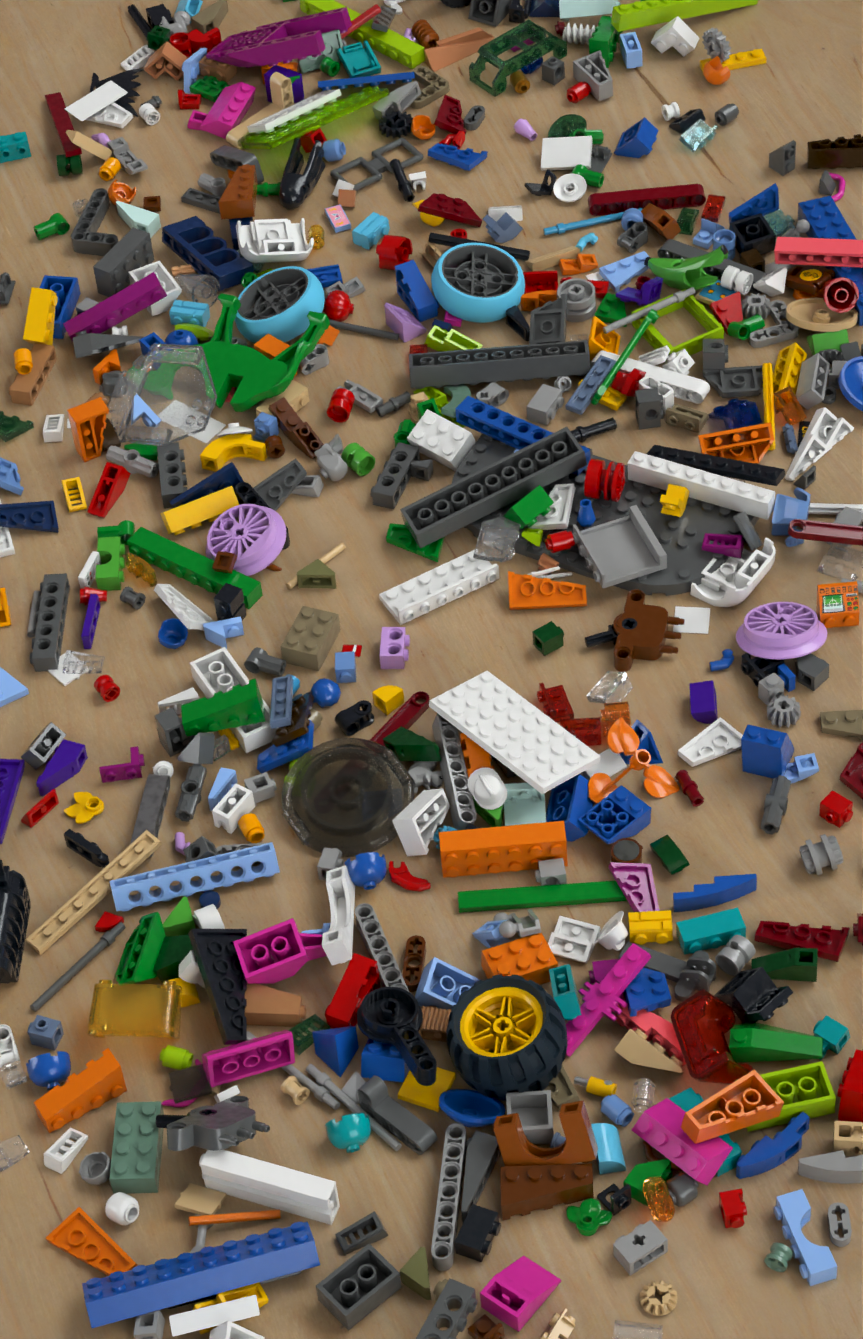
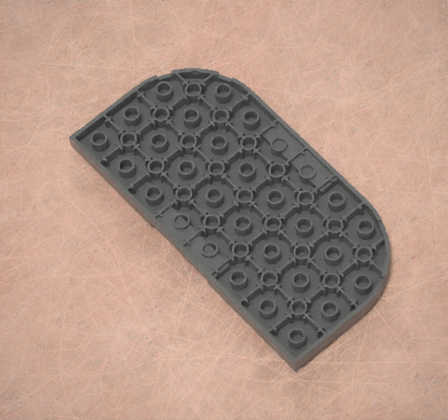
M482 434L457 468L452 483L513 454L516 448ZM590 449V460H591V459L604 460V461H605V464H606V469H607V467H608V465H609L610 462H614V461H611V460H608V459H605V458H602V457L593 455L592 449ZM624 465L625 484L618 502L612 501L611 498L609 501L604 500L603 491L599 499L588 498L584 494L586 467L579 476L570 473L542 487L549 495L556 484L574 483L575 494L568 528L543 530L540 547L535 546L521 536L523 530L528 528L527 526L520 529L503 517L512 506L524 497L464 526V528L473 532V536L483 542L538 561L540 556L545 553L558 561L560 568L594 579L593 571L588 569L584 556L581 557L577 544L571 546L570 549L552 553L550 550H547L545 545L547 535L564 530L573 533V524H576L579 531L623 518L629 516V507L637 505L667 554V568L613 586L628 591L639 589L645 595L665 593L666 596L690 592L692 583L700 585L701 578L705 577L701 572L713 558L717 560L707 571L709 573L716 571L728 560L729 556L702 550L705 533L742 535L733 520L734 516L742 512L688 497L685 511L681 517L662 514L663 505L660 503L661 494L666 495V490L629 480L627 465ZM583 499L591 501L596 517L594 524L590 527H582L577 521L580 501ZM748 515L751 523L755 526L759 517Z

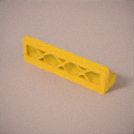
M796 342L779 351L773 372V398L775 400L782 397L788 404L795 401L801 363L806 360L807 353Z

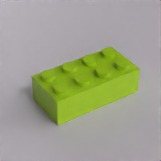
M823 1061L760 1074L765 1082L784 1101L779 1117L746 1127L749 1132L787 1124L793 1117H797L802 1112L806 1113L810 1118L835 1113L836 1097Z

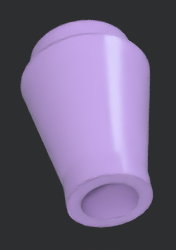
M521 118L514 125L515 132L530 141H534L537 138L538 134L526 119Z

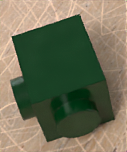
M552 621L532 631L533 645L544 656L564 646V632L561 627H557Z

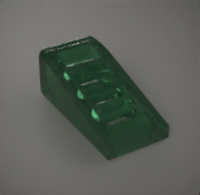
M682 209L677 219V223L682 230L679 234H693L699 210Z
M316 1014L288 1030L293 1034L294 1052L298 1055L314 1043L313 1033L308 1030L309 1027L313 1031L330 1029V1025ZM316 1022L321 1027L317 1028L313 1024Z

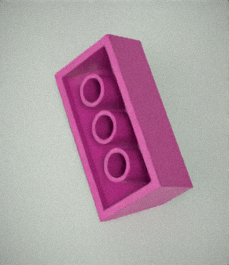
M243 82L225 87L200 125V129L226 139L228 132L241 123L252 105L256 87Z
M288 1030L274 1032L202 1054L203 1068L210 1087L295 1063L292 1032Z
M668 1098L645 1110L632 1128V1131L693 1179L708 1186L733 1147L720 1137L695 1144L681 1128L686 1111Z

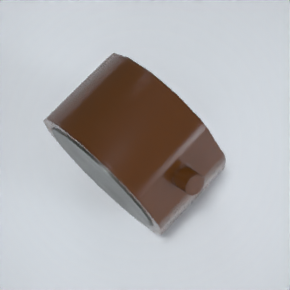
M630 838L617 840L611 847V862L642 863V845Z

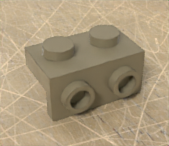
M674 404L672 409H666V423L700 433L708 420L707 413Z

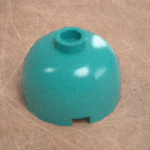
M355 1113L342 1116V1120L337 1123L335 1119L328 1121L325 1124L328 1139L333 1146L338 1149H346L347 1153L359 1151V1146L365 1144L369 1139L371 1124L369 1115L365 1116V1113Z

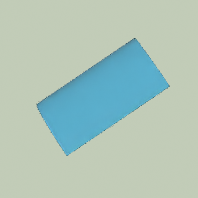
M180 0L176 12L185 11L191 18L199 13L203 1Z
M608 1123L591 1124L598 1146L596 1159L599 1174L627 1171L618 1129Z

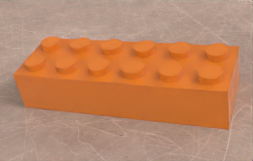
M564 821L439 832L443 878L538 870V861L563 858L564 866H568Z

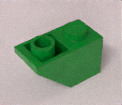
M662 1159L635 1165L624 1180V1186L629 1184L631 1187V1198L646 1206L650 1204L652 1199L656 1200L662 1185L673 1175L671 1161L669 1159Z

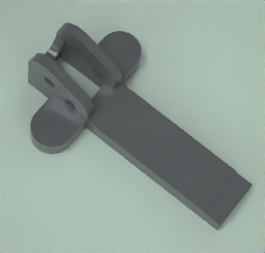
M626 942L623 950L621 951L618 957V960L632 945V942ZM636 944L651 955L644 968L665 973L666 979L677 983L674 994L678 1001L686 1002L690 1000L695 990L708 994L712 981L716 979V964L713 960L709 959L707 952L696 951L686 962Z

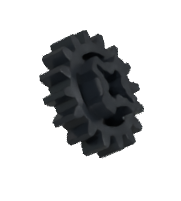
M400 110L398 112L392 111V114L386 113V116H381L379 120V131H381L382 135L386 134V137L392 136L393 139L395 137L401 138V135L407 136V133H412L411 124L413 118H411V114L407 115V112L401 113Z

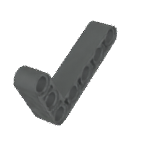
M104 188L94 190L71 234L73 249L76 253L105 256L119 242L118 237L114 234L97 232L110 207L108 192Z

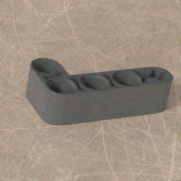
M226 145L210 153V158L216 166L235 172L238 166L245 164L255 165L258 184L264 181L259 161L254 154Z
M374 1075L358 1089L360 1107L415 1153L422 1155L438 1140L433 1129L388 1095V1088L380 1077Z

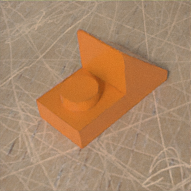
M113 349L92 369L95 383L100 385L103 383L102 376L104 373L115 370L121 371L116 349Z

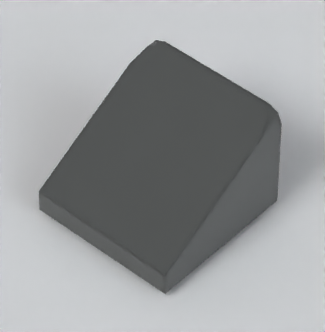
M825 170L820 178L819 193L831 196L836 184L829 172Z
M431 459L414 461L410 464L411 475L414 478L429 481L434 473L433 460Z
M813 465L794 482V485L803 490L816 480V466Z

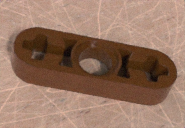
M418 935L411 936L406 942L402 976L409 992L417 991L425 963L426 942L423 937ZM418 944L417 953H414V947ZM413 960H417L420 962V964L416 967H411L408 965V963ZM411 974L414 975L415 979L413 983H409L411 980Z

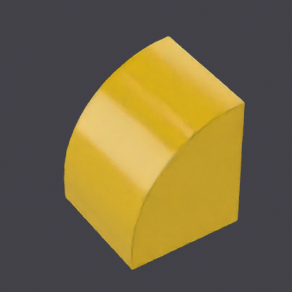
M392 685L382 686L372 692L374 706L386 715H389L405 703L403 689Z
M181 978L168 980L175 1009L201 1003L194 983L186 982Z

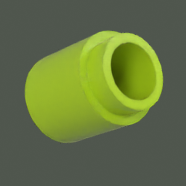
M167 1045L166 1048L161 1050L159 1060L162 1061V1066L179 1071H189L194 1055L189 1053L187 1049Z

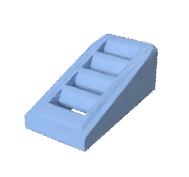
M222 767L219 769L208 796L210 811L237 784L235 770Z

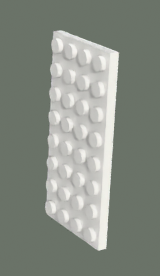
M485 671L429 701L431 709L541 794L546 793L600 762L601 756L489 671Z

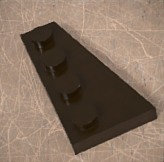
M310 692L304 695L298 694L292 699L291 725L279 727L275 731L276 734L272 742L276 747L308 733L307 726L310 724L308 718L311 717L310 710L314 701V697Z

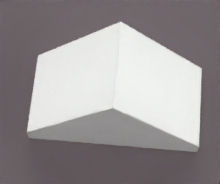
M786 267L772 271L754 283L753 287L771 297L783 294L787 275Z

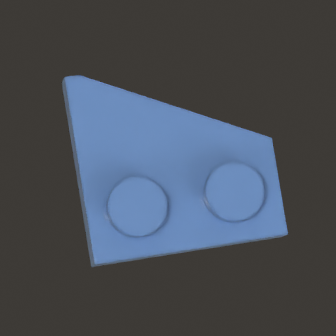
M0 457V487L21 496L24 488L19 483L21 478L17 472V465Z

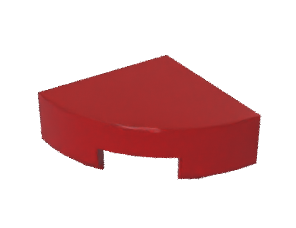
M105 911L95 925V930L106 932V930L114 928L119 922L124 923V919L121 916Z

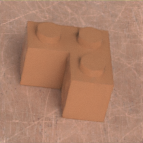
M166 41L148 58L143 70L155 79L166 71L178 81L184 75L182 64L188 58Z

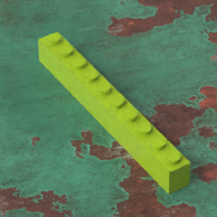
M300 0L301 11L308 15L346 7L335 0ZM347 7L351 21L361 15ZM369 20L348 35L361 43L367 40L370 47L411 69L425 61V48L390 29L387 32L372 29L373 20Z
M758 0L636 1L613 7L611 24L620 32L670 22L677 16L680 19L756 5Z

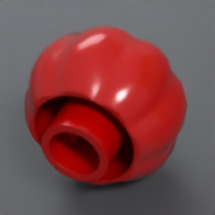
M335 290L330 292L327 298H325L322 312H325L328 319L342 322L348 318L349 314H353L354 304L351 303L349 296L344 291Z

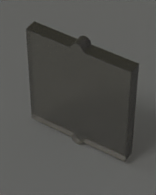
M203 1064L169 1073L171 1082L169 1088L173 1092L175 1104L213 1093Z

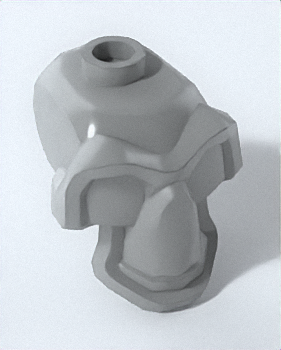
M336 434L333 440L325 443L319 450L314 452L317 457V463L321 468L319 470L325 479L328 477L332 481L343 479L348 470L347 463L343 461L340 455L343 452V445L339 434Z

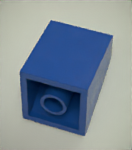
M747 725L741 738L743 772L773 779L779 775L784 776L786 766L790 763L794 753L793 744L787 733Z

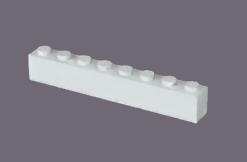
M637 451L633 453L627 463L628 479L666 491L668 484L686 487L690 491V498L738 512H746L748 515L765 520L769 519L774 510L775 491Z

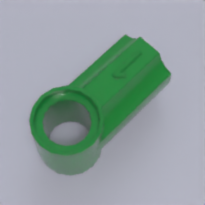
M576 129L569 135V137H575V134L592 136V144L602 145L604 139L602 130Z
M582 164L576 165L571 172L581 175L589 186L601 188L603 185L604 174L590 171Z
M55 213L48 221L38 224L33 228L37 238L41 240L56 233L59 235L67 233L70 225L62 214Z
M757 314L740 322H731L728 325L727 332L731 337L746 340L751 332L763 329L765 322L761 315Z
M404 419L400 423L398 432L394 434L395 447L398 442L410 445L407 437L416 426L411 420Z
M125 520L120 522L118 526L97 527L98 538L120 536L122 544L128 545L127 540L135 533V524L132 521Z

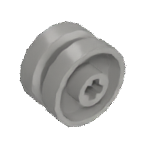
M574 278L566 280L559 285L557 299L561 298L560 295L562 294L568 296L567 321L583 322L595 314L596 292L595 286L590 281Z

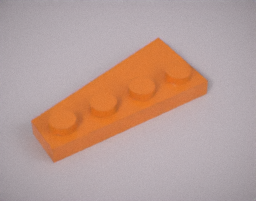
M508 571L510 610L587 606L586 585L552 581L548 578L541 579L532 577V575H520Z

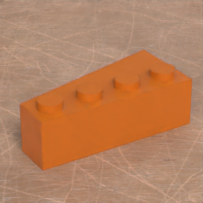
M109 1048L102 1052L104 1056L97 1061L92 1059L85 1064L87 1068L78 1075L73 1073L67 1077L68 1079L63 1086H55L34 1102L37 1115L49 1133L62 1128L65 1124L82 1117L94 1108L101 1107L105 1102L119 1097L127 1091L121 1065Z
M754 1069L684 1114L681 1128L697 1144L779 1117L784 1101Z

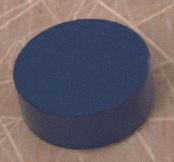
M206 891L199 898L201 908L214 904L216 909H218L221 905L220 896L215 891Z

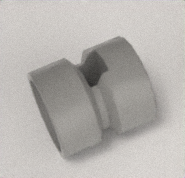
M734 935L726 944V947L722 948L716 955L715 961L722 971L735 976L743 969L745 963H748L755 955V948L745 937Z

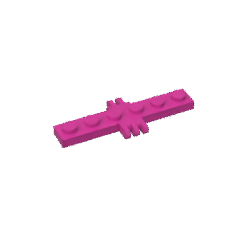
M632 943L600 984L595 982L592 985L586 981L584 986L589 991L587 992L582 988L579 989L578 992L583 996L582 1000L584 1001L580 1007L581 1015L569 1020L566 1024L568 1040L566 1055L568 1057L574 1053L603 1016L614 1022L617 1017L612 1014V1011L618 1015L622 1013V1010L617 1005L619 1004L623 1008L627 1007L628 1004L619 996L650 960L651 955L647 951Z

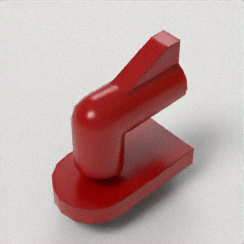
M458 131L457 134H448L439 144L450 145L453 142V145L459 150L465 141L464 131Z

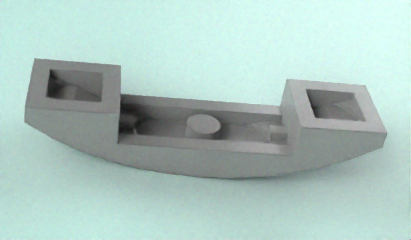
M123 137L107 142L113 156L119 160L121 167L128 174L133 175L148 169L143 160H138L129 150V145Z

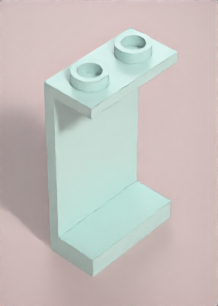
M559 0L560 19L568 22L570 18L612 14L613 7L620 6L621 3L618 0Z

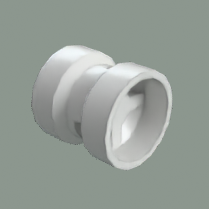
M145 103L139 108V115L147 124L154 125L160 120V113L150 103Z

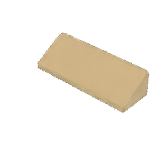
M66 130V134L75 145L105 161L111 157V149L78 131Z
M571 246L528 260L526 264L532 272L541 271L559 265L560 259H577L580 249Z

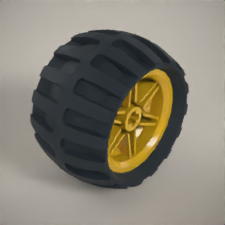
M518 975L492 976L493 978L474 983L473 987L468 991L465 990L459 996L457 1004L453 1005L447 1026L449 1055L461 1078L480 1094L489 1098H499L502 1101H506L507 1093L542 1091L548 1087L549 1082L553 1077L556 1078L560 1072L567 1052L566 1023L556 1001L539 984L532 980L527 981Z

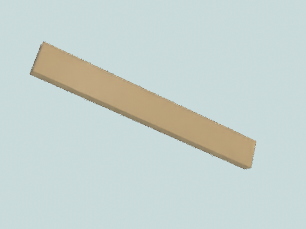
M148 830L143 832L26 938V943L39 955H42L112 891L110 886L111 880L127 877L162 845L161 841Z

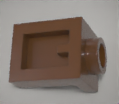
M486 1314L467 1328L468 1334L474 1339H504L505 1337L504 1326L501 1323L496 1325Z

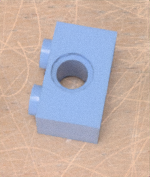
M636 32L620 34V52L626 68L643 66L642 48Z

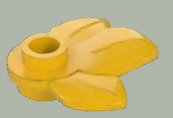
M75 792L74 799L76 803L64 809V813L71 818H75L77 824H82L90 821L93 816L102 813L104 803L100 798L92 796L91 793Z

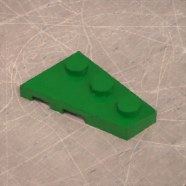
M390 523L386 541L438 562L445 536L419 548L406 525Z

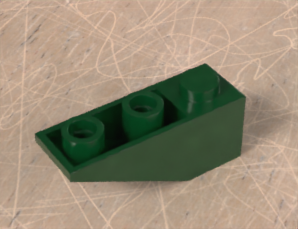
M403 727L398 728L383 738L388 755L399 761L442 760L439 754L440 748L435 742Z
M792 948L753 958L751 969L763 967L772 980L817 982L818 949Z

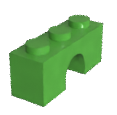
M120 536L98 538L97 552L100 555L101 565H96L95 579L97 588L107 591L121 590V582L125 580L122 569L125 568V558L123 555H126V546L122 544Z

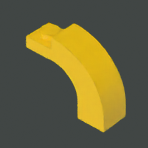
M244 433L222 436L212 441L200 455L202 469L214 472L220 470L227 461L236 457H248L260 461H265L267 458L265 443L253 441L251 434Z

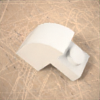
M214 904L193 911L194 923L200 929H225Z

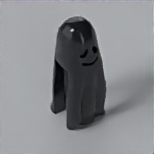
M294 138L278 194L280 204L288 210L298 208L317 185L326 166L322 160L324 150L321 147V141H315L305 171L301 175L299 173L304 164V158L300 152L301 139Z

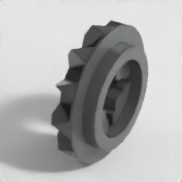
M828 349L819 352L830 364H832V361L844 360V354L838 350Z

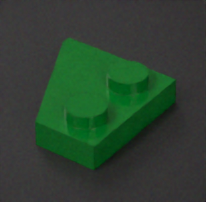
M606 293L594 314L602 322L611 324L626 317L625 304L620 300L621 298L615 297V294Z

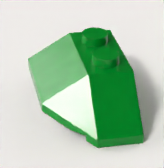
M158 912L142 916L139 920L140 924L134 929L128 939L115 974V979L120 987L149 980L157 976L153 970L166 937Z

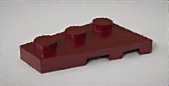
M445 94L434 125L454 134H457L458 131H464L466 134V130L463 128L464 120L461 117L460 100Z

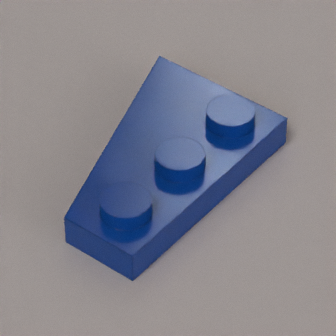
M309 720L310 724L307 726L308 733L278 747L273 744L258 755L257 770L262 774L311 753L314 735V724L311 720Z

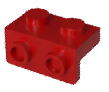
M557 271L523 272L525 278L524 294L545 290L557 291Z

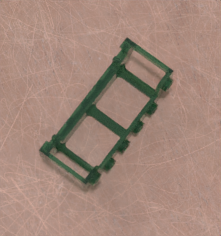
M527 20L479 48V57L475 63L471 62L469 66L470 81L496 97L506 90V77L552 50L553 56L559 60L567 56V42L554 36L544 27L531 20ZM530 38L531 41H536V44L528 46L523 41ZM514 46L523 50L506 61L497 57ZM486 62L499 69L492 82V87L480 80V74L486 70Z

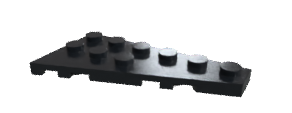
M191 929L188 935L223 1044L232 1045L245 1042L247 1040V1018L245 1017L247 980L233 942L246 937L247 929Z

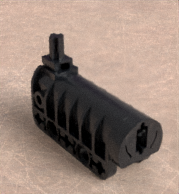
M0 860V983L18 982L31 901L24 877L14 870L10 871L9 866H3L2 860Z

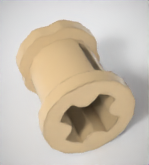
M295 1076L288 1077L280 1088L284 1094H288L293 1098V1102L296 1105L302 1104L310 1094V1090L300 1085Z

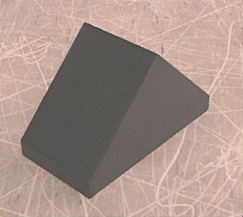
M198 733L177 757L178 761L194 764H213L214 733Z

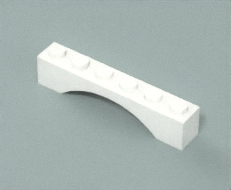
M346 865L326 872L331 923L329 931L323 933L322 947L331 965L342 964L352 959L355 885L351 881Z

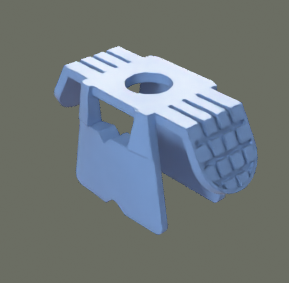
M797 487L793 491L796 498L782 494L776 495L772 517L773 536L789 535V524L794 519L808 520L811 494ZM797 526L792 527L795 531H798V532H799V531H802V530L796 529ZM791 536L785 540V544L788 547L804 543V539H796Z

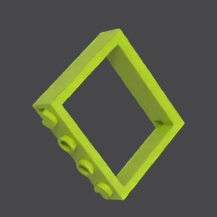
M672 294V295H669V296H667V297H665V298H662V299H660V300H658V301H655V302H653V303H651V304H648V305H646V306H644V307H641V308H639V309H637V310H634V311L631 312V314L636 313V312H638V311H640V310H642V309H645V308H647V307H649V306H651V305H653V304H656V303H658V302H660V301H662V300H665V299H667V298L673 296V294ZM691 295L682 302H675L656 312L661 317L684 307L708 332L674 347L651 323L642 335L655 350L667 345L670 349L669 355L685 349L691 356L703 350V339H724L725 331L722 324L705 309L703 304H700L695 299L694 295ZM646 316L633 321L632 326L638 330Z

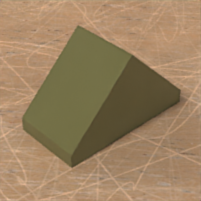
M319 559L297 572L299 588L336 589L337 587L335 572Z
M420 1247L400 1269L401 1282L424 1299L431 1300L426 1248Z

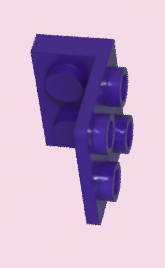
M655 277L645 282L641 290L627 287L617 292L615 297L621 298L620 300L623 302L634 301L639 306H646L660 299L663 278Z

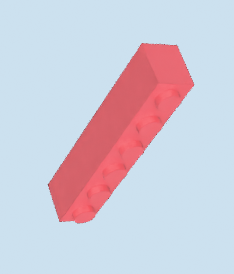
M777 236L774 249L775 264L863 268V240Z

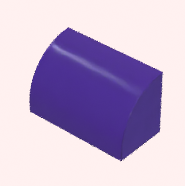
M713 680L689 683L692 717L698 722L712 724L718 719L717 695Z

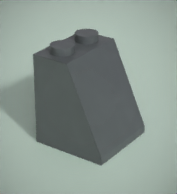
M471 0L468 19L496 27L509 14V7L513 0Z

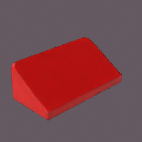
M52 789L23 816L21 822L32 828L59 804L56 790Z

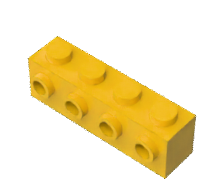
M230 486L160 514L168 534L174 532L176 536L184 533V528L191 526L194 529L202 526L201 522L208 519L209 522L216 520L219 517L218 515L239 505L233 487Z

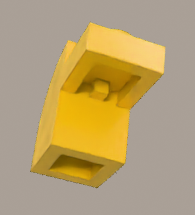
M668 484L666 495L661 494L660 503L663 505L661 513L681 517L685 511L690 491L686 487Z

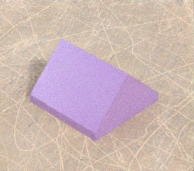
M387 302L385 303L386 324L395 333L399 334V338L404 343L427 332V329L409 311Z

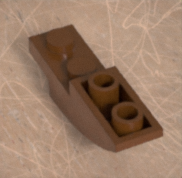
M284 397L269 405L268 409L274 417H277L278 427L306 456L314 459L316 457L314 452L319 450L324 444L307 422L303 423Z

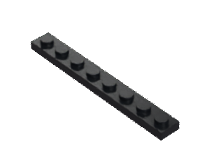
M654 445L647 453V455L660 456L665 460L720 476L777 486L785 476V469L660 445Z

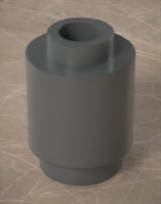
M727 104L716 111V122L725 126L736 119L739 114L738 107L735 104Z

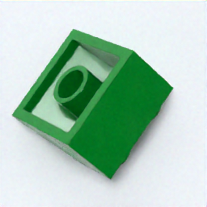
M539 485L512 506L503 517L520 529H523L525 526L530 528L537 522L536 518L539 515L544 517L552 510L550 506L554 502Z

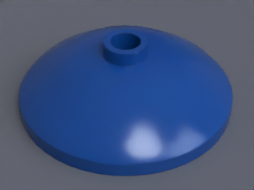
M452 1089L443 1092L439 1097V1106L442 1111L451 1119L466 1127L492 1125L495 1123L496 1117L505 1115L506 1111L505 1106L498 1099L486 1097L475 1090Z

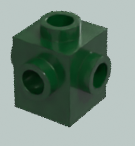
M156 25L147 34L148 48L157 51L166 41L170 43V29Z

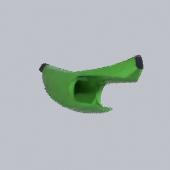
M721 245L708 254L692 258L647 257L644 265L649 266L656 277L663 278V283L679 290H687L694 287L695 290H699L714 284L718 279L717 276L708 275L703 268L722 263L724 259L728 258V250L725 245Z

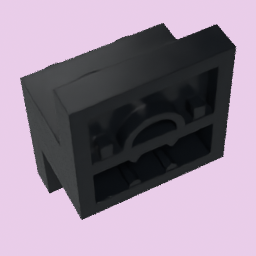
M763 967L740 971L712 999L716 1004H729L742 1023H756L759 1020H769L774 1015L773 1011L776 1008L784 1006L789 1001L787 998L793 994V991L789 986L777 988Z

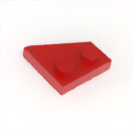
M739 291L715 301L709 306L718 322L724 327L727 335V328L731 322L743 320Z

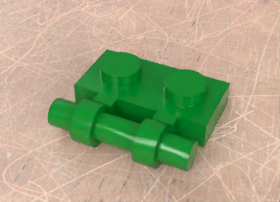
M205 75L203 80L198 79L189 88L190 92L201 94V97L216 102L222 90L231 85H228L226 81L217 80L214 76Z

